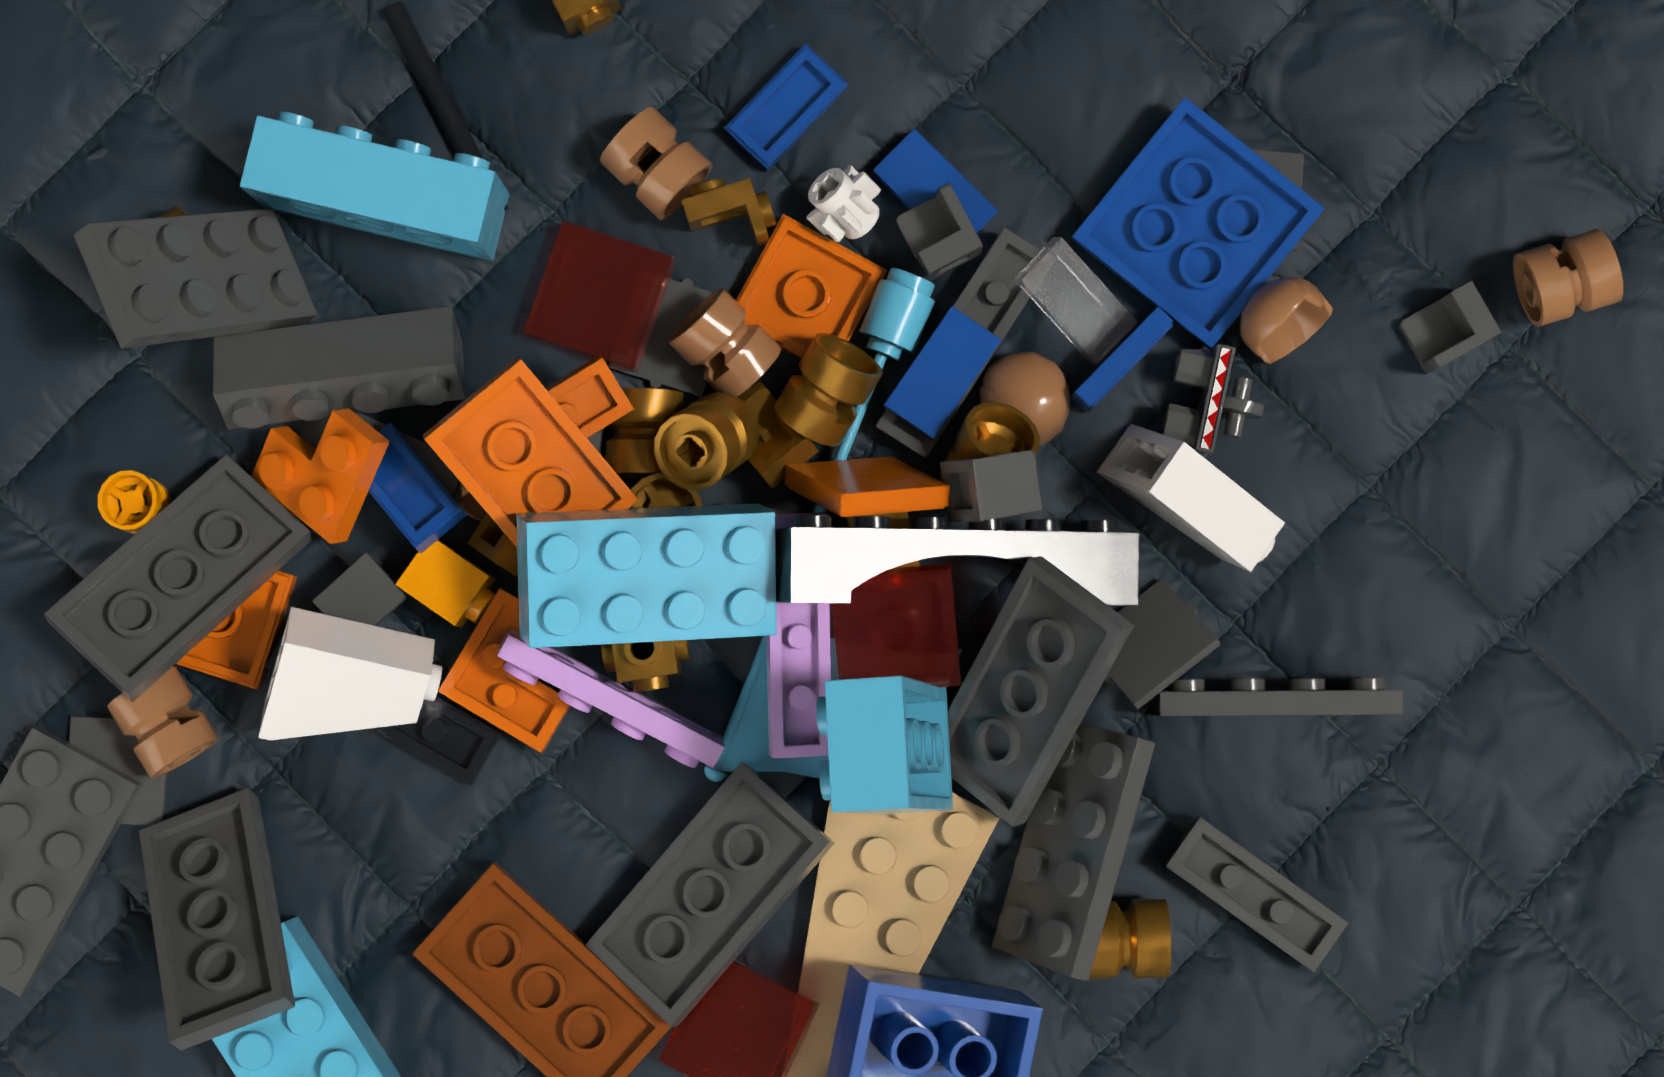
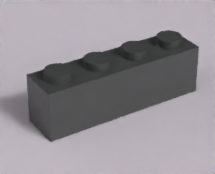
M452 306L215 336L213 396L228 429H253L266 424L298 420L316 421L329 417L332 410L347 408L354 413H377L384 409L414 405L432 406L445 401L465 399L463 341Z

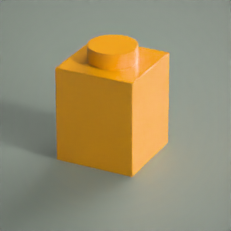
M440 539L424 552L420 553L418 551L395 584L454 626L462 628L468 619L476 624L482 618L496 595L489 590L496 578Z

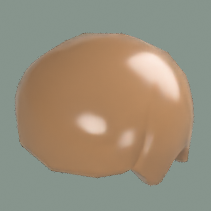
M1298 277L1277 279L1262 286L1249 299L1241 312L1240 335L1247 347L1256 356H1259L1264 362L1271 364L1291 353L1316 333L1329 319L1333 308L1319 289L1310 281Z
M1032 351L1006 354L989 366L982 379V387L979 389L980 404L1000 402L1013 406L1026 414L1037 428L1040 436L1039 446L1045 445L1062 432L1070 411L1071 397L1063 372L1054 361Z

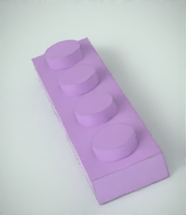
M825 512L775 514V528L794 527V515H828ZM776 602L777 635L766 636L769 755L772 759L828 756L827 735H820L816 704L819 696H825V681L831 680L830 603Z
M512 626L509 627L499 646L497 656L506 661L503 669L509 674L532 685H535L540 678L560 689L557 695L558 698L580 711L589 713L592 706L614 716L611 725L632 738L643 740L645 735L648 734L666 743L667 746L664 752L684 765L696 768L700 761L714 768L725 748L722 735L639 692L634 693L633 689L618 683L616 680L552 647L529 648L520 637L519 630Z

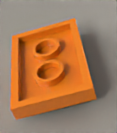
M519 356L422 435L429 446L516 547V513L628 509L638 501L634 493Z

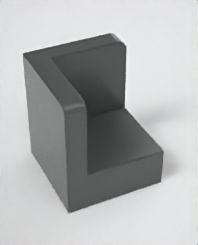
M950 183L939 187L937 196L897 217L896 224L928 281L934 280L981 254L983 244Z
M1472 281L1409 316L1399 324L1401 332L1426 375L1502 333Z
M1032 450L987 457L959 458L940 462L942 482L950 485L949 506H946L948 522L985 521L1042 510L1036 460Z
M366 552L313 600V603L325 615L377 626L405 601L406 595L382 569L383 563L376 555Z

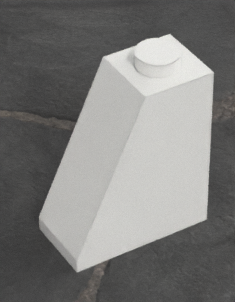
M1133 424L1129 425L1097 471L1109 482L1221 560L1249 572L1253 570L1258 562L1268 556L1275 544L1276 535L1285 524L1284 521L1184 441Z
M291 607L265 698L258 738L279 740L417 723L423 701L429 700L434 702L441 680L442 666L433 664L435 640Z

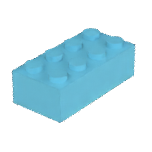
M278 112L276 120L257 116L240 187L264 208L493 262L505 216L504 207L508 203L510 193L498 177V174L495 171L489 170V161L462 153H455L453 161L430 156L431 148L420 143L396 139L394 147L372 143V134L349 126L338 125L335 134L313 129V120L289 112Z
M759 503L516 513L519 634L529 648L777 635L775 512Z
M904 676L825 681V696H819L817 699L816 718L820 735H827L829 761L821 762L819 778L823 799L831 800V812L896 814L953 810L947 690Z
M297 916L282 922L281 927L295 1007L212 1039L235 1076L401 1077L299 917Z

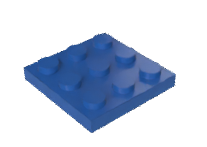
M1184 97L1071 239L1155 307L1159 306L1175 323L1210 350L1243 311L1253 293L1264 285L1325 208L1189 99Z

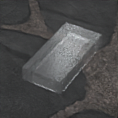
M1053 237L1014 278L1016 283L1089 363L1099 364L1137 323L1135 318L1061 237Z

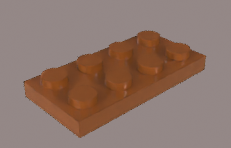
M497 862L489 867L412 953L546 1077H627L671 1028L585 946L586 943Z

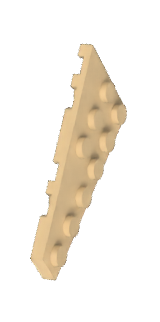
M953 792V810L896 814L831 812V800H829L824 834L834 842V845L819 862L784 1077L827 1076L849 964L919 974L1000 817Z

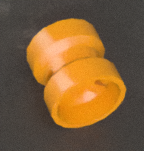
M133 470L119 471L109 476L102 484L98 493V509L102 518L111 526L134 535L172 502L168 489L159 481Z

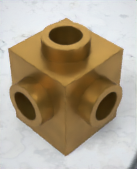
M688 640L653 642L654 652L645 660H640L634 656L632 652L633 643L601 644L606 673L616 671L618 683L632 682L634 693L670 687L668 676L682 674L680 661L690 659Z

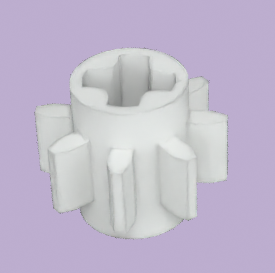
M848 165L844 172L840 168H831L818 176L809 189L808 199L816 208L809 213L807 219L824 236L828 234L836 242H840L844 236L848 239L860 238L868 233L878 220L879 207L872 199L880 193L881 189L864 171L858 173L852 165Z

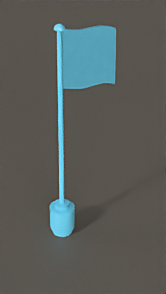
M897 268L890 269L886 280H879L859 330L860 334L869 338L865 348L876 353L874 360L881 369H883L887 358L899 361L902 352L915 353L935 303L930 298L935 287L933 283ZM874 389L865 404L855 405L858 415L840 443L833 461L847 459ZM816 504L813 512H826V509ZM763 636L723 735L725 748L714 768L705 765V775L711 781L718 782L723 780L727 776L725 772H733L741 762L748 764L756 772H788L819 778L821 762L829 761L828 756L772 759L769 755L766 636ZM830 638L831 680L904 676L947 689L962 649L947 652H910L840 638Z

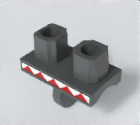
M1217 344L1211 351L1181 349L1177 354L1172 382L1202 389L1198 409L1169 403L1164 414L1160 434L1184 441L1204 458H1207V454H1213L1222 413L1227 414L1223 435L1232 438H1241L1245 418H1263L1265 406L1249 400L1252 379L1235 377L1231 397L1226 396L1235 347Z

